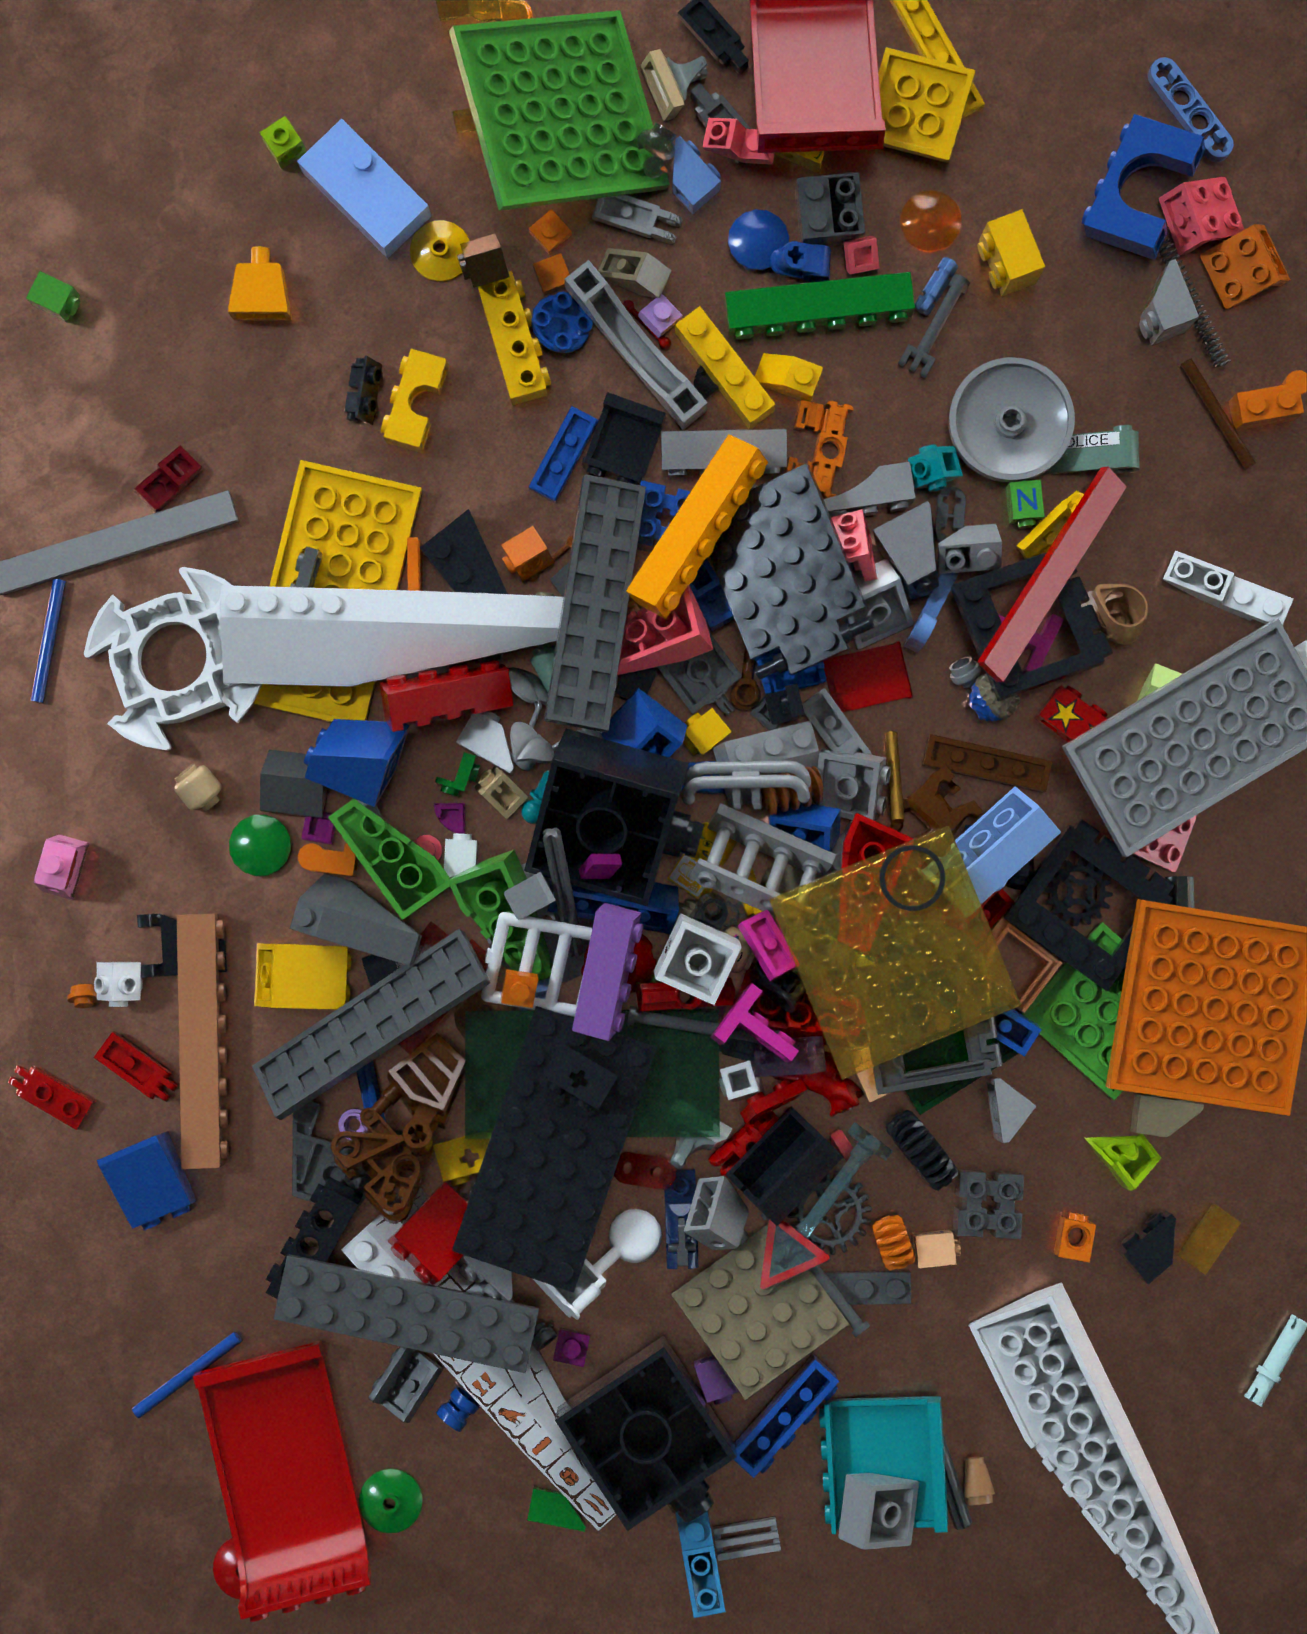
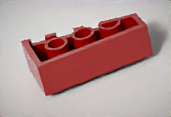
M491 660L480 663L481 667L468 669L467 665L450 667V672L437 674L436 670L419 672L418 677L406 679L405 675L388 677L387 682L380 683L385 721L392 732L404 730L403 723L416 724L419 727L430 724V721L435 716H439L440 719L451 720L463 716V710L469 709L471 714H478L513 706L509 669L504 664H499V661Z

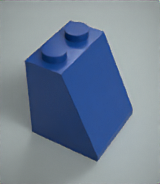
M333 719L327 730L321 729L315 743L316 747L311 746L307 751L304 759V764L308 765L305 778L375 807L397 770L410 725L403 723L404 730L392 732L385 721Z
M168 1131L96 1160L132 1229L140 1225L143 1231L161 1224L159 1217L171 1213L173 1218L191 1211L189 1205L197 1201L184 1169H181L180 1158Z

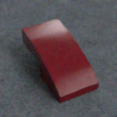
M180 445L157 464V470L136 486L134 493L154 513H157L193 480L202 469V466Z

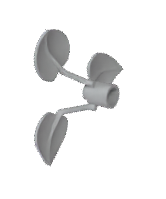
M509 667L510 684L513 692L524 701L534 703L535 711L529 725L524 722H515L510 730L511 758L518 767L529 771L536 763H551L555 754L554 751L557 750L560 741L551 746L547 740L533 729L541 712L542 704L547 705L548 693L540 678L527 670ZM584 728L577 730L578 732L603 739L600 732Z

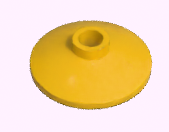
M444 220L429 222L422 226L412 238L410 244L411 261L415 269L429 280L436 282L453 280L462 274L457 257L458 254H462L460 244L470 240L464 230L452 222ZM442 243L445 245V250L436 252L434 250L435 245Z

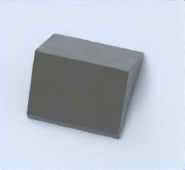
M269 749L260 773V811L323 819L327 787L305 778L308 765L304 764L306 754Z

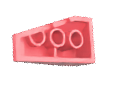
M690 585L687 586L680 597L678 606L671 611L667 619L644 607L637 613L632 611L626 616L628 620L625 621L617 675L685 661L713 650L707 622Z

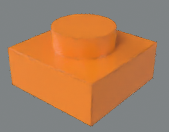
M552 208L528 228L529 233L548 254H551L572 235V231Z
M506 969L501 1003L533 1008L538 974Z

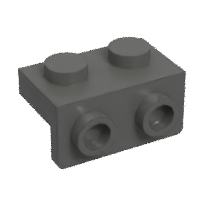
M400 1347L392 1354L389 1361L390 1364L384 1374L374 1382L372 1386L373 1391L368 1399L373 1403L383 1405L403 1422L410 1423L443 1371V1368L419 1350Z

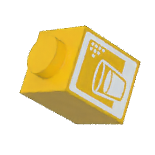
M683 854L667 877V880L698 900L701 895L711 893L713 889L702 887L696 881L689 879V875L698 861L693 857Z

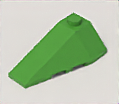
M351 800L328 817L402 920L450 887L448 882L450 877L433 855L357 800Z
M511 850L482 861L450 878L448 882L462 912L467 917L470 916L482 929L480 933L486 940L489 938L493 942L499 914L502 912L513 913L504 896V892L527 878L515 850ZM537 911L528 916L538 918ZM509 926L502 958L512 970L519 971L528 929ZM542 931L532 973L538 974V981L550 977L553 966Z

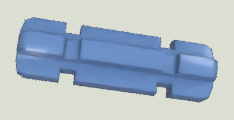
M947 257L942 258L937 266L939 271H934L922 291L924 295H920L914 303L915 309L919 313L929 315L934 308L933 302L938 301L950 282L948 278L953 277L958 269V265L954 260Z

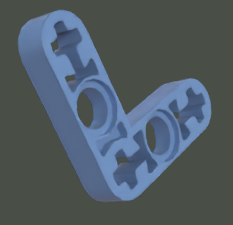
M959 573L940 574L938 577L939 586L930 593L904 647L918 653L926 644L937 623L936 618Z

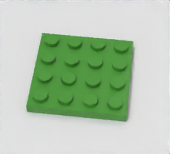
M1100 922L1087 937L1110 955L1122 940L1103 922ZM1064 963L1045 985L1027 1011L1020 1014L1038 1024L1042 1029L1039 1035L1109 1098L1115 1100L1123 1090L1109 1089L1105 1086L1125 968L1111 988L1105 991L1073 967Z

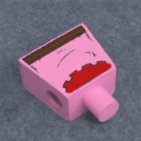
M59 834L46 839L35 874L34 884L42 892L73 900L90 843Z

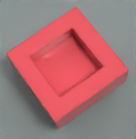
M872 235L843 241L846 270L850 275L880 269L876 237Z

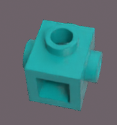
M936 444L924 446L918 449L919 454L908 458L915 488H928L929 492L939 491L947 488L946 482L963 476L955 446L937 447Z

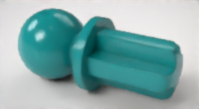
M548 770L544 772L536 789L530 791V796L533 799L526 801L522 806V817L530 824H536L549 775Z

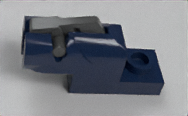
M695 1168L664 1169L667 1269H678L681 1266H688V1269L699 1268L698 1241L684 1232L696 1190Z

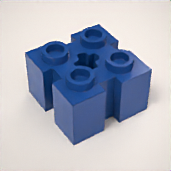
M641 480L640 485L645 486L646 491L637 549L652 552L654 545L657 544L667 527L661 526V520L658 518L662 517V515H668L673 520L691 491L678 488L677 495L674 496L665 494V485Z

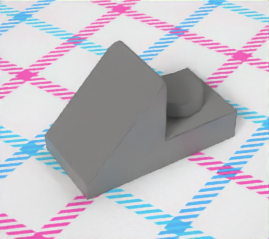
M541 872L504 892V896L518 920L556 901Z

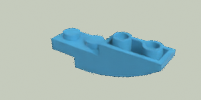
M708 1510L688 1523L683 1521L678 1511L675 1514L693 1616L697 1618L724 1613L726 1610Z

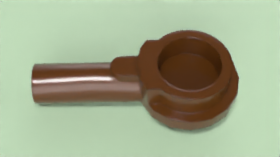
M745 648L742 677L732 686L730 691L732 704L741 710L754 708L761 698V691L754 680L756 660L750 658L747 648Z

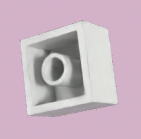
M680 913L654 968L655 979L715 1005L742 948L740 941L733 936Z

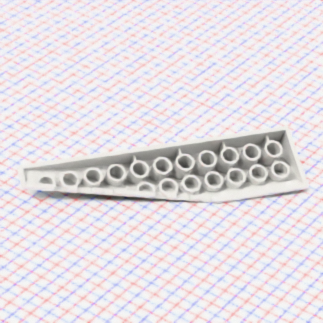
M220 585L223 683L352 687L372 681L384 680L395 675L416 673L431 668L557 641L564 597L437 591Z

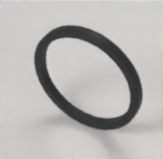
M908 845L896 849L888 855L880 870V886L883 894L889 902L903 910L918 911L929 907L940 897L944 889L945 871L940 859L932 851L921 846ZM908 850H917L929 855L935 861L940 873L939 886L934 896L927 902L917 906H907L897 902L889 894L885 884V873L890 861L896 855Z

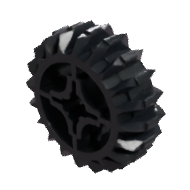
M909 1110L894 1116L891 1119L892 1121L886 1125V1131L932 1189L939 1191L942 1187H946L953 1182L952 1180L958 1175L957 1167L918 1117Z

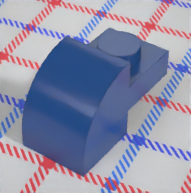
M706 558L697 571L695 580L689 585L707 625L713 632L735 618L719 578Z

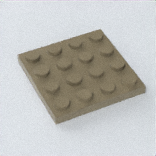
M768 1225L671 1294L745 1401L849 1326L848 1321L809 1269L768 1288L761 1289L760 1283ZM776 1229L769 1278L803 1263L796 1255L789 1262L787 1269L774 1265V1262H780L785 1255L784 1242H776ZM786 1243V1253L788 1256L790 1246Z

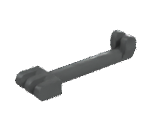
M958 274L953 275L948 284L950 289L918 348L908 344L898 363L899 365L904 367L909 360V356L914 358V361L909 370L915 373L918 365L922 362L925 366L922 368L920 376L926 378L936 358L928 353L960 294L964 295L970 285L968 279Z

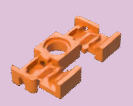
M801 400L798 404L793 430L798 431L808 426L814 428L816 433L821 431L817 437L813 461H808L807 464L810 465L820 492L824 493H821L823 499L834 497L836 494H831L835 473L836 470L842 468L848 437L843 436L847 414L851 413L854 408L849 404L838 405L836 401H828L825 405ZM804 408H805V409H807V410H806L805 420H804V424H803V423H801V422H802L803 413H804ZM830 442L836 445L838 449L836 458L828 459L823 455L822 446L824 443ZM789 457L784 473L792 470L793 463L795 468L803 464L797 462L798 458Z

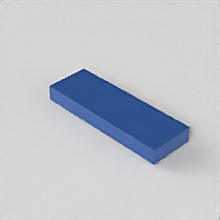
M571 406L528 487L529 490L557 503L596 429L598 419Z

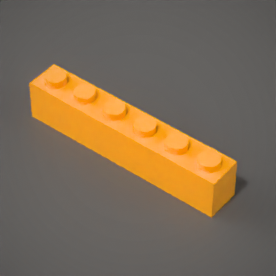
M727 435L627 588L626 592L638 605L665 619L678 606L680 597L687 586L695 580L697 571L704 560L712 554L719 537L729 528L734 514L747 500L749 491L757 479L761 478L764 474L768 461L759 448L732 435Z

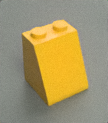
M257 943L254 1006L337 1010L349 1002L350 987L346 984L347 972L351 968V955L348 953V947Z

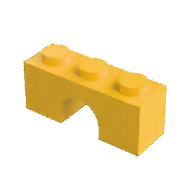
M412 348L408 357L403 356L399 368V374L402 375L400 385L393 387L390 397V403L393 404L390 416L385 415L381 426V433H384L383 437L387 444L422 454L431 423L429 418L414 413L411 410V405L414 398L421 393L441 394L449 368L447 359Z

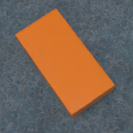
M407 537L408 591H423V553L420 550L422 542L418 537Z

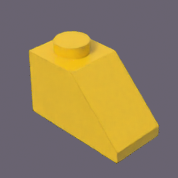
M763 353L754 377L762 387L800 401L811 402L823 367L795 356Z

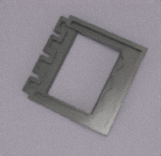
M969 947L854 968L878 1095L992 1075L991 1068L1003 1065L999 1043L986 1044L987 1039L997 1038L998 1035L993 1011L981 1013L980 1008L992 1006L988 980L975 981V976L986 974L982 951L970 953ZM952 968L969 1061L906 1072L889 979Z

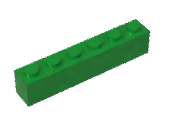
M911 272L725 292L724 298L728 336H736V339H749L754 337L755 333L766 332L767 336H778L784 334L785 330L797 329L799 333H806L816 330V327L828 326V329H841L847 326L846 323L859 322L860 326H869L876 324L877 320L889 319L890 322L897 323L908 320V317L912 316L915 310Z

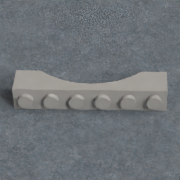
M589 260L564 279L565 288L592 319V322L682 430L707 411L708 402L688 378L647 337L616 296L608 282Z
M910 462L879 466L866 480L855 488L838 496L824 499L830 517L863 509L865 516L877 514L878 509L890 507L891 512L909 509L908 505L913 504L915 500Z

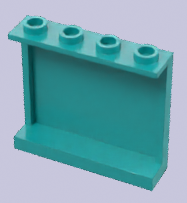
M941 1396L844 1398L826 1401L824 1408L819 1409L820 1428H826V1440L821 1441L822 1460H827L828 1472L823 1473L824 1492H829L830 1504L825 1505V1523L831 1524L832 1534H837L840 1527L846 1474L874 1473L918 1481L919 1488L914 1528H934L935 1533L948 1532L949 1522Z

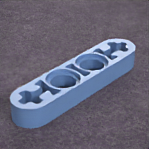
M1163 57L1155 60L1148 72V81L1186 131L1206 136L1211 129H1214L1215 132L1210 137L1209 135L1206 140L1204 139V156L1212 162L1225 160L1234 146L1231 135L1172 59ZM1159 69L1161 71L1165 69L1169 71L1167 79L1164 76L1157 77L1156 74ZM1176 80L1178 83L1174 84V85L1171 87V89H1170L1169 91H1167L1166 88L1168 87V85H1169L1170 83H1171V85H1172V84L1174 83V81ZM1185 91L1189 96V103L1185 105L1177 104L1173 99L1174 92ZM1195 115L1204 116L1208 121L1207 128H1195L1192 124V117ZM1214 141L1217 144L1221 141L1224 143L1225 146L1222 151L1220 149L1216 151L1212 149Z

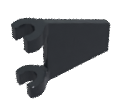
M162 914L137 915L139 928L161 927L163 962L161 964L141 965V978L178 975L177 920ZM219 939V952L224 951L225 969L219 970V973L227 972L226 941Z

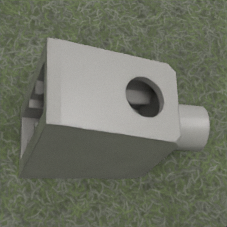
M725 1176L700 1178L698 1180L684 1228L686 1234L712 1250L736 1249L749 1238V1234L744 1230L749 1213L748 1207Z

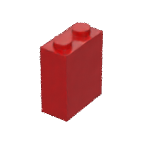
M446 1181L438 1186L387 1240L392 1245L390 1249L393 1254L402 1261L407 1260L415 1268L413 1270L414 1274L426 1284L430 1282L432 1285L439 1282L463 1256L452 1251L468 1203Z

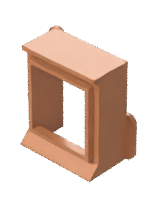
M1002 916L975 950V952H983L984 963L1006 934L1009 933L1047 964L1021 999H1018L987 974L975 976V981L988 980L989 989L1018 1012L1025 1013L1061 966L1062 962L1059 961L1056 955L1035 940H1031Z

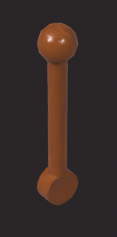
M569 536L566 541L567 543L551 556L554 562L572 547L573 536ZM545 569L528 578V581H537L539 578V574L542 573Z

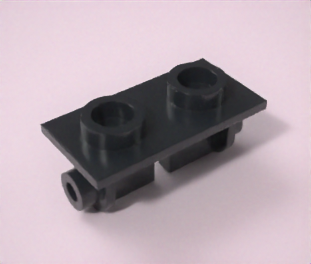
M365 356L364 359L356 358L355 363L351 364L348 386L358 388V392H347L344 413L346 414V420L358 422V419L373 425L374 415L378 409L377 396L383 373L382 364L368 356Z

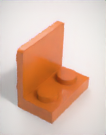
M1253 224L1200 255L1225 309H1230L1271 286H1282L1291 281L1265 225Z

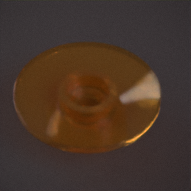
M934 190L922 191L912 196L904 205L900 216V227L905 239L915 248L927 252L940 251L950 246L957 238L962 225L961 212L956 202L947 194ZM934 213L938 220L930 222L927 219V215Z

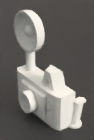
M640 1209L626 1210L617 1215L611 1223L608 1234L611 1249L594 1265L585 1259L574 1293L535 1279L533 1280L569 1318L573 1317L578 1320L580 1318L579 1314L601 1294L600 1290L605 1287L607 1280L601 1274L619 1258L630 1263H641L652 1258L659 1250L662 1240L661 1226L653 1215Z

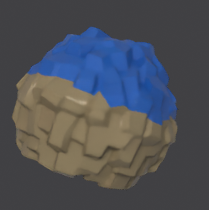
M987 674L978 677L972 685L969 706L978 714L980 720L989 722L1007 719L1017 710V706L1020 704V698L1017 695L998 702Z

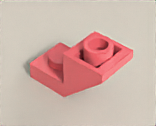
M708 118L702 146L704 150L743 163L773 165L775 153H758L757 129H746L737 119Z

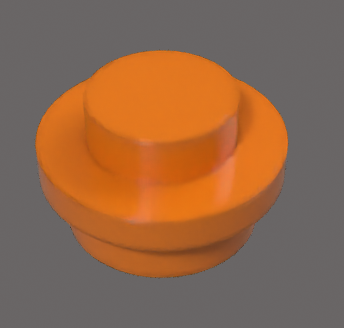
M92 984L74 985L70 987V994L67 995L68 1002L73 1003L76 1008H89L94 1005V1002L98 1001L97 993Z

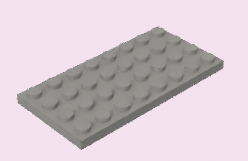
M1279 619L1270 621L1062 746L1123 857L1130 856L1307 748V669Z

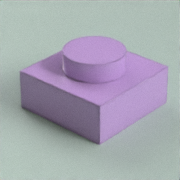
M661 294L660 298H655L638 314L641 321L658 338L670 330L683 316L663 294Z

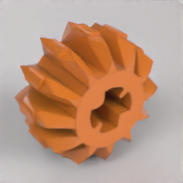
M889 1215L874 1222L872 1229L885 1268L889 1271L900 1270L913 1264L916 1257L903 1218L899 1215Z

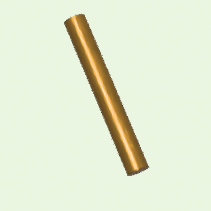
M889 731L885 733L887 766L891 767L889 780L891 816L893 823H902L905 820L898 733L896 731Z

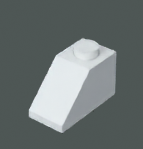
M490 711L472 714L456 743L508 774L513 775L515 768L504 727L498 723L500 717Z

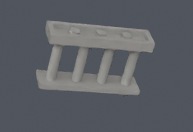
M720 803L707 827L717 833L707 861L699 858L689 875V879L696 881L702 887L712 888L759 910L764 911L768 909L771 915L786 921L787 924L806 929L817 913L816 909L806 905L815 878L823 879L833 865L836 854ZM729 838L746 846L736 874L719 867ZM758 851L775 858L765 887L748 880ZM787 864L804 871L795 900L777 893Z

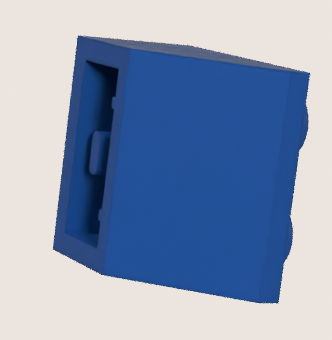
M638 688L612 715L609 731L600 734L603 739L669 758L683 744L687 724Z

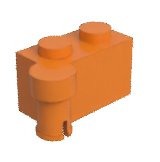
M1295 370L1288 374L1279 386L1236 393L1228 401L1232 423L1236 431L1295 421L1304 413L1301 396L1307 391V373L1302 370Z

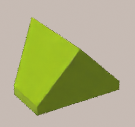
M1144 1134L1138 1136L1084 1138L1122 1188L1128 1191L1135 1190L1162 1159Z

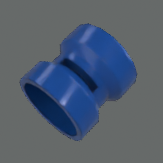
M456 1386L450 1394L448 1403L442 1404L436 1413L447 1425L461 1432L467 1424L466 1419L469 1415L475 1414L480 1405L468 1392Z

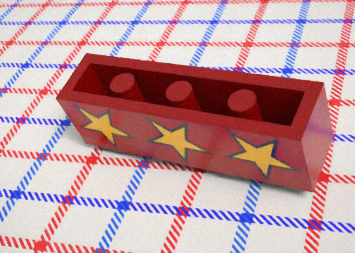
M1060 685L1035 716V719L1068 743L1107 720L1108 714L1095 704L1089 706L1081 700L1083 695L1069 685L1065 688Z

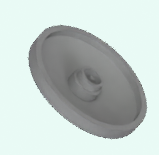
M1000 358L977 367L959 385L950 406L949 432L952 443L956 447L960 458L978 474L999 482L1027 481L1041 476L1050 470L1064 455L1073 436L1075 425L1074 406L1063 382L1047 367L1024 358Z

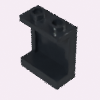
M607 392L603 402V410L590 446L582 460V467L587 469L586 473L592 476L602 478L607 476L616 481L640 485L641 480L644 481L663 429L666 413Z

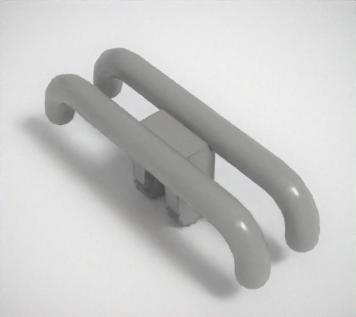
M788 760L697 763L690 767L685 775L682 800L684 804L691 805L695 801L696 791L700 789L732 788L734 810H738L743 805L741 788H751L752 805L754 809H761V788L788 787L797 792L798 800L801 803H807L810 799L808 788L811 785V777L809 771L802 764ZM765 773H791V774H794V775H796V776H793V775H760V774H765ZM732 774V776H701V775Z

